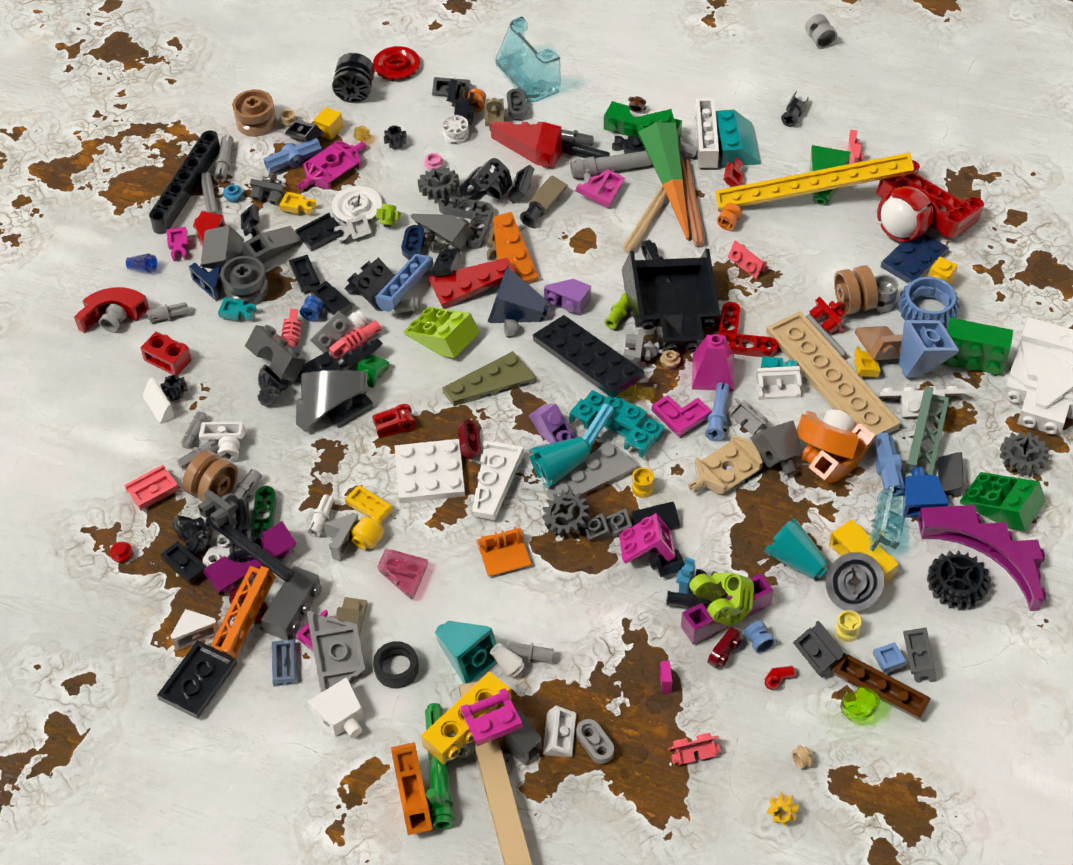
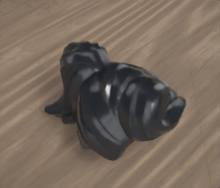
M266 364L261 367L258 374V385L261 390L257 397L263 406L276 402L280 398L281 392L288 386L287 380L279 378Z
M177 515L172 523L173 529L177 533L178 538L186 542L185 548L193 555H198L206 549L210 540L209 532H207L210 525L205 523L201 517L191 519L186 516Z

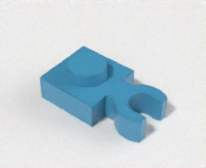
M686 557L685 565L678 573L676 583L679 584V593L688 594L690 590L689 584L692 578L695 577L696 565L694 559Z

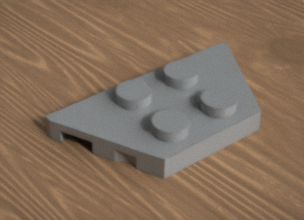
M307 611L320 692L322 693L344 678H347L350 683L364 673L365 664L357 624L348 621L342 622L337 618L324 617L314 614L312 611Z

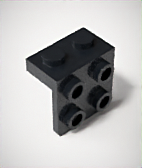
M378 257L372 263L370 261L365 263L360 268L362 270L360 274L355 272L347 279L349 284L344 288L349 294L357 289L377 311L381 310V308L377 305L375 297L395 276Z

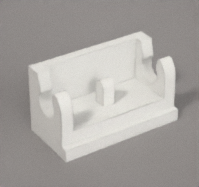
M799 366L757 368L756 388L758 400L801 397L800 386H802Z

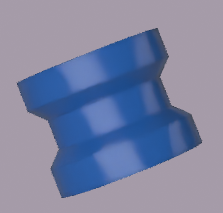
M307 296L304 305L299 311L300 315L308 321H317L320 316L319 312L324 308V303L315 296Z

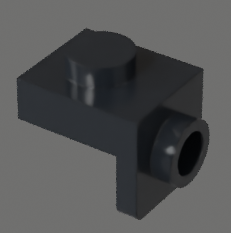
M451 79L446 87V94H448L446 101L451 102L452 107H455L456 103H461L459 93L462 82Z
M654 548L651 549V557L648 560L652 570H657L660 577L681 570L685 562L678 549L674 550L675 558L667 561L663 555L658 556Z

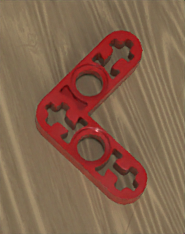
M735 302L725 303L722 306L719 335L725 336L733 354L774 357L778 352L777 340L772 337L738 334L740 306ZM729 311H733L732 317H728ZM732 325L734 326V329L727 330L724 328V326ZM751 343L753 347L746 348L742 344Z

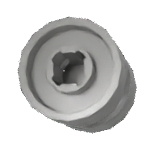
M823 14L814 15L807 21L805 30L818 48H827L836 41L837 32Z
M883 274L875 277L878 289V303L876 308L872 310L877 313L892 311L899 286L898 281L894 277Z

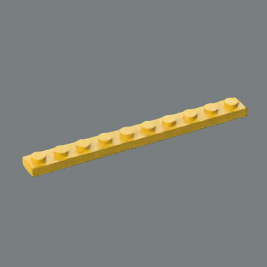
M909 152L715 190L718 211H722L728 203H734L739 207L913 174L914 167L911 153Z

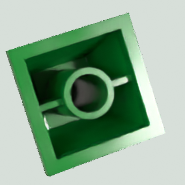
M812 145L810 172L848 165L851 152ZM838 188L812 193L813 201L820 205L829 203Z

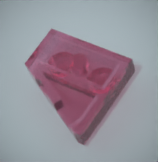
M385 548L377 567L378 571L407 597L414 599L427 569L428 559Z

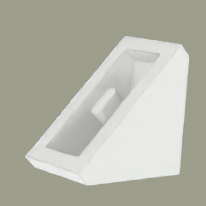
M185 609L171 634L175 650L178 651L194 645L197 640L204 641L214 637L218 631V625L215 618Z

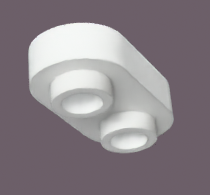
M222 534L218 535L213 540L202 563L205 566H209L214 563L211 562L212 560L217 561L224 556L231 560L229 552L230 540Z

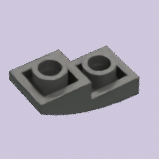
M626 508L607 517L602 513L591 518L590 521H585L587 526L585 531L590 542L617 537L625 529L633 527Z

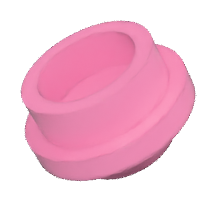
M430 153L426 156L424 165L429 170H432V168L439 169L443 166V159L438 153Z

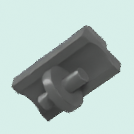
M271 172L268 177L263 176L262 181L251 178L249 184L252 187L251 197L254 201L261 202L264 194L269 195L268 202L279 206L286 192L284 186L281 185L282 181L277 179L276 173Z
M211 490L204 493L206 500L198 505L199 512L203 517L207 518L210 516L211 521L218 528L226 522L232 527L238 523L232 514L233 510L238 508L237 496L228 493L219 497Z

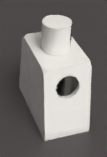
M344 678L308 701L312 716L334 736H338L346 731L351 738H355L362 732V728L358 724L364 719L362 708L347 678Z

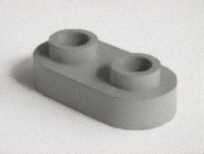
M591 719L581 721L576 729L578 741L594 762L599 764L610 762L614 756V745L596 721ZM589 732V733H592L593 735L590 736V737H587V736H585L584 734ZM605 751L606 754L600 755L598 752Z

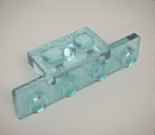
M891 484L886 491L881 490L876 500L879 503L874 510L876 516L871 524L873 530L868 537L870 541L869 550L874 551L880 542L896 550L901 542L905 517L890 510L894 486Z

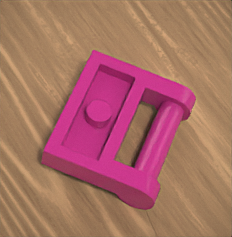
M506 688L499 690L496 695L469 706L467 704L460 706L462 716L477 747L523 728L522 721ZM499 703L504 705L502 708L473 719L472 715Z

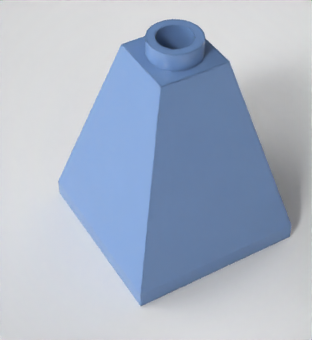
M906 320L904 322L899 366L906 378L921 377L958 353L959 349L940 320Z

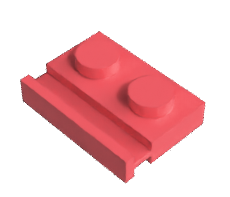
M164 465L124 485L140 511L179 490L178 484L165 469Z

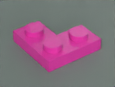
M667 395L651 406V411L678 437L708 419V416L712 413V410L699 398L681 408Z

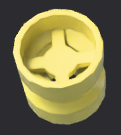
M845 610L840 613L835 630L838 639L844 642L856 640L861 625L859 614L851 610Z

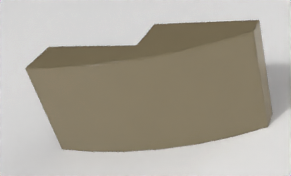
M552 175L538 189L529 203L532 201L540 203L546 214L555 200L558 201L568 184Z

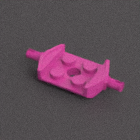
M343 141L333 143L303 164L306 179L297 184L298 188L303 191L308 186L314 185L328 190L331 189L330 183L354 166L362 167L359 152L367 148L366 143L361 141L355 146Z

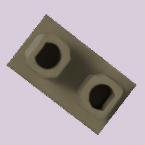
M504 98L485 99V126H489V131H491V122H504Z

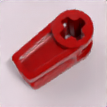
M400 404L389 410L374 414L372 419L376 426L378 437L383 438L412 431L417 423L411 415V406Z

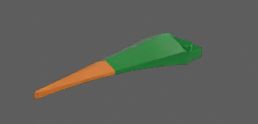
M672 109L635 117L638 136L666 192L683 233L689 241L677 130Z

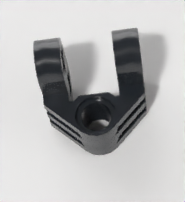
M491 158L483 166L476 168L460 185V194L466 199H471L479 192H482L493 198L501 199L512 186L510 171L499 159ZM493 165L495 168L494 171L491 173L489 170L492 168ZM472 185L471 192H468V186Z

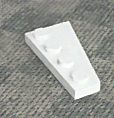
M483 440V454H481L480 460L481 468L478 473V487L476 488L473 505L474 517L495 520L525 453L523 447Z

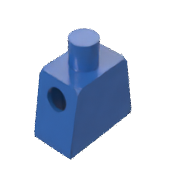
M922 467L913 468L911 470L912 476H907L904 482L903 518L919 517L921 508L948 506L949 502L938 476L925 475V470Z

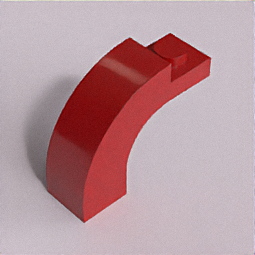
M112 287L94 292L83 299L84 308L74 316L78 330L86 333L100 320L102 315L106 314L110 304L122 307L126 311L127 317L134 321L139 320L150 308L146 295L130 288Z

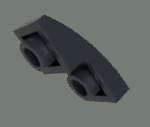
M376 338L372 341L367 340L361 348L349 349L342 356L344 361L340 366L345 368L362 361L373 354L383 343Z

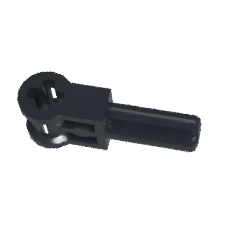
M239 499L238 508L235 510L238 522L236 530L257 544L256 529L249 525L248 501ZM230 541L229 552L234 562H240L241 559L250 557L249 554Z

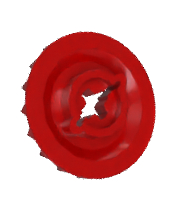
M393 46L380 51L374 57L373 64L378 76H382L383 79L388 78L390 81L392 79L398 81V79L402 78L405 80L406 77L416 74L420 66V58L410 48Z

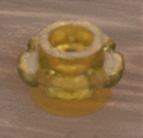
M365 126L355 127L353 137L360 142L366 143L371 138L370 130Z

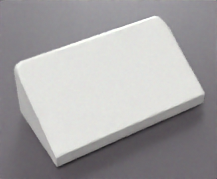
M149 378L143 398L161 424L174 418V413L169 400L155 378Z
M202 422L199 440H215L225 436L243 439L246 435L245 423Z
M554 706L547 712L543 747L544 755L572 757L576 722L575 712L559 706Z

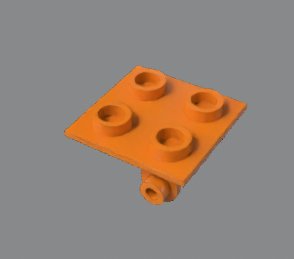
M514 527L506 532L502 530L499 534L494 532V535L485 537L483 535L480 539H476L488 577L532 566L522 538L523 532L521 528L517 529Z

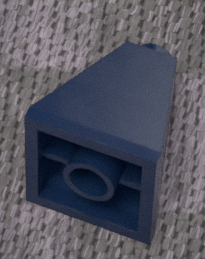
M506 268L487 322L504 323L507 319L515 320L518 323L539 322L541 317L545 318L549 307L545 306L547 300L511 269Z

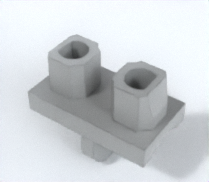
M638 329V334H626L625 347L635 348V350L624 349L623 356L638 367H641L642 356L645 360L649 361L658 353V348L653 345L652 341H647L644 344L645 329Z

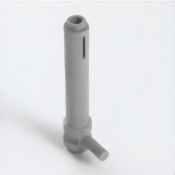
M640 151L600 158L587 157L586 160L575 159L574 162H570L572 177L584 178L586 183L591 176H595L607 169L618 171L651 166L652 163L647 152Z

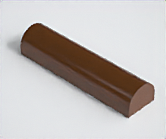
M847 654L846 658L843 657L834 669L833 675L918 720L922 718L930 703L931 698L849 654Z

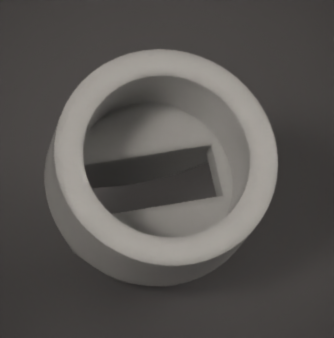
M512 319L504 321L505 336H513L519 332L517 321Z

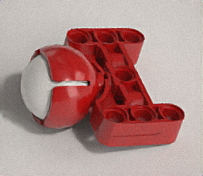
M912 160L913 174L879 181L876 194L882 199L877 209L878 221H882L881 228L886 235L900 242H910L920 238L929 229L931 223L932 227L940 231L942 235L954 238L978 222L984 207V202L977 197H969L962 201L919 176L920 165Z

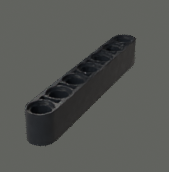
M208 130L201 134L150 211L149 218L155 233L164 234L171 228L201 182V173H206L218 156L220 144L215 131Z

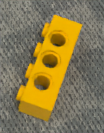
M489 671L421 735L423 747L443 765L449 759L453 760L466 743L469 744L474 740L462 716L460 706L465 704L469 706L498 694V691L506 688L511 699V688ZM499 703L472 716L474 719L502 708L504 705ZM450 733L457 734L454 737H447Z

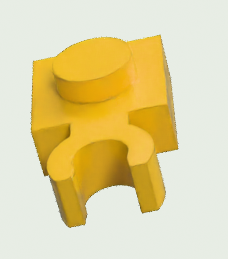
M286 191L279 206L281 211L299 214L300 210H302L304 213L311 215L313 214L312 207H316L317 204L315 199L309 198L305 200L304 195Z
M857 346L854 352L856 357L854 364L858 375L878 377L881 372L878 361L873 360L867 350L863 352Z

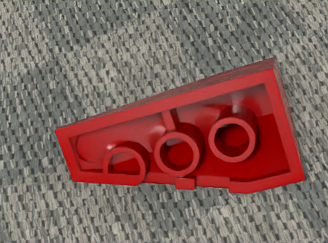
M491 122L490 124L492 139L536 165L550 169L555 168L562 155V126L547 122H537V124H529L528 122H522L521 124Z

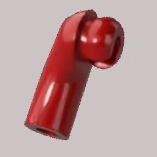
M794 666L772 668L765 677V686L770 690H774L783 679L795 677Z

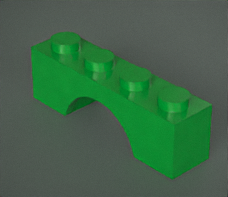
M612 101L604 114L603 129L625 136L639 137L635 117L631 114L629 106ZM674 118L677 138L679 140L682 134V120Z

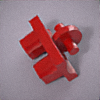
M820 296L815 299L816 306L809 311V314L817 322L825 317L827 320L820 325L829 334L836 330L840 334L845 331L841 318L846 316L844 313L846 305L841 301L837 303L831 301L828 305Z

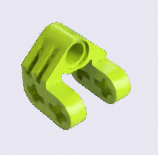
M714 573L712 576L699 574L689 584L690 589L697 597L713 601L707 611L715 622L734 626L740 623L752 610L754 583L748 577L736 573ZM727 593L729 596H732L733 598L731 600L723 599L722 597Z

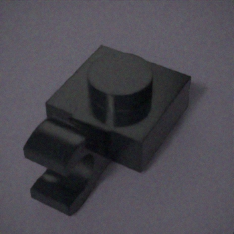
M254 204L241 214V229L244 230V236L251 233L252 238L260 234L256 227L260 220L259 207Z

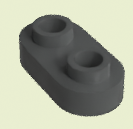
M518 88L507 92L508 113L513 119H522L527 115L525 92Z

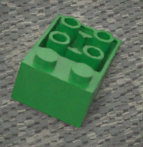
M985 472L978 474L960 500L962 505H975L976 512L996 523L1006 522L1007 528L1021 531L1027 530L1046 502L1039 481Z

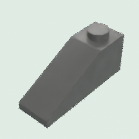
M412 214L410 216L417 225L460 250L473 234L469 227L470 223L463 217L458 219L453 215Z

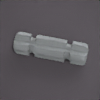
M196 412L195 420L191 421L185 432L186 435L181 440L182 447L187 449L193 447L194 441L200 433L201 423L207 420L206 413Z

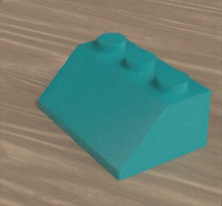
M734 109L716 111L721 166L726 167L728 162L734 164L737 157L743 162L742 166L759 165L760 160L752 122Z

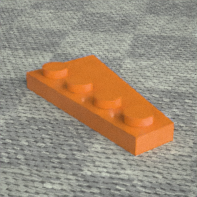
M512 212L494 216L493 228L497 260L508 257L515 273L527 284L538 281V274Z

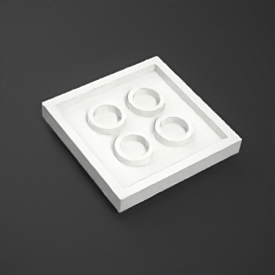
M459 439L395 445L399 503L465 496Z

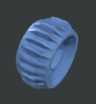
M920 277L904 286L899 296L898 311H900L901 317L905 321L940 320L946 328L950 318H957L960 298L957 297V292L948 282L937 277ZM918 298H931L942 303L945 308L941 311H926L917 307L913 301Z

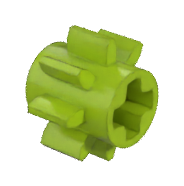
M382 204V209L377 208L376 218L380 219V224L394 226L395 221H400L401 212L396 211L397 206Z

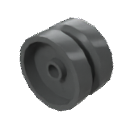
M239 256L227 261L222 267L220 275L227 298L244 300L245 305H257L265 299L269 287L264 265L259 259L252 256Z

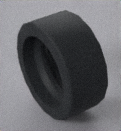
M392 641L384 644L377 650L373 659L377 680L386 687L402 688L408 686L415 680L418 674L419 663L417 654L409 644L402 641ZM394 655L407 657L410 661L409 668L400 674L384 672L382 664L387 658Z

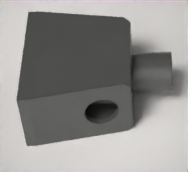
M793 420L764 429L750 437L768 467L780 464L785 475L797 470L792 459L802 454V448Z

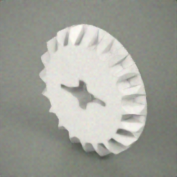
M365 186L346 188L340 191L332 201L333 215L336 216L337 220L341 219L342 223H346L345 221L364 214L367 220L373 221V218L376 217L377 208H382L380 195L375 190Z

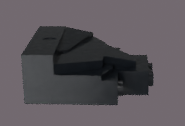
M705 249L700 258L635 260L634 251L629 252L621 270L629 311H632L636 328L648 330L656 327L659 350H696L704 340L702 326H713L720 318L710 250Z

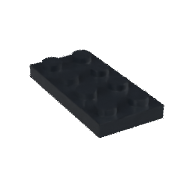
M326 351L305 363L296 380L301 385V375L304 373L343 370V368ZM358 394L331 409L326 415L340 428L373 409L374 405L366 394Z

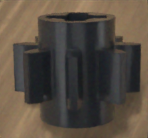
M393 125L384 131V144L389 143V148L399 149L403 144H406L407 134L406 131L401 130L400 126Z
M176 374L165 377L164 383L160 384L165 396L172 399V401L184 398V392L188 391L184 377L179 378Z

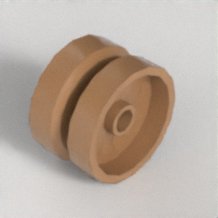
M256 89L247 90L238 94L233 100L232 106L237 129L242 134L258 137L271 132L275 128L277 123L272 96L268 92Z
M867 265L854 267L852 271L844 269L835 273L834 290L837 302L841 301L846 305L844 310L846 315L857 313L860 309L867 311L876 308L878 303L877 284L871 269Z
M205 450L197 454L188 465L183 476L182 486L185 492L195 498H199L202 502L206 500L204 493L208 490L221 497L232 492L237 481L238 469L236 465L228 460L222 459L210 450Z

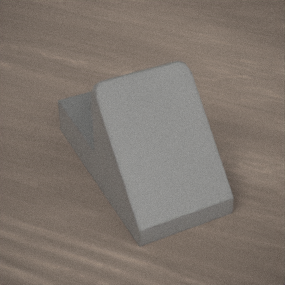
M352 513L324 524L326 535L332 538L329 543L332 559L341 562L352 542L351 530L359 521L358 514Z

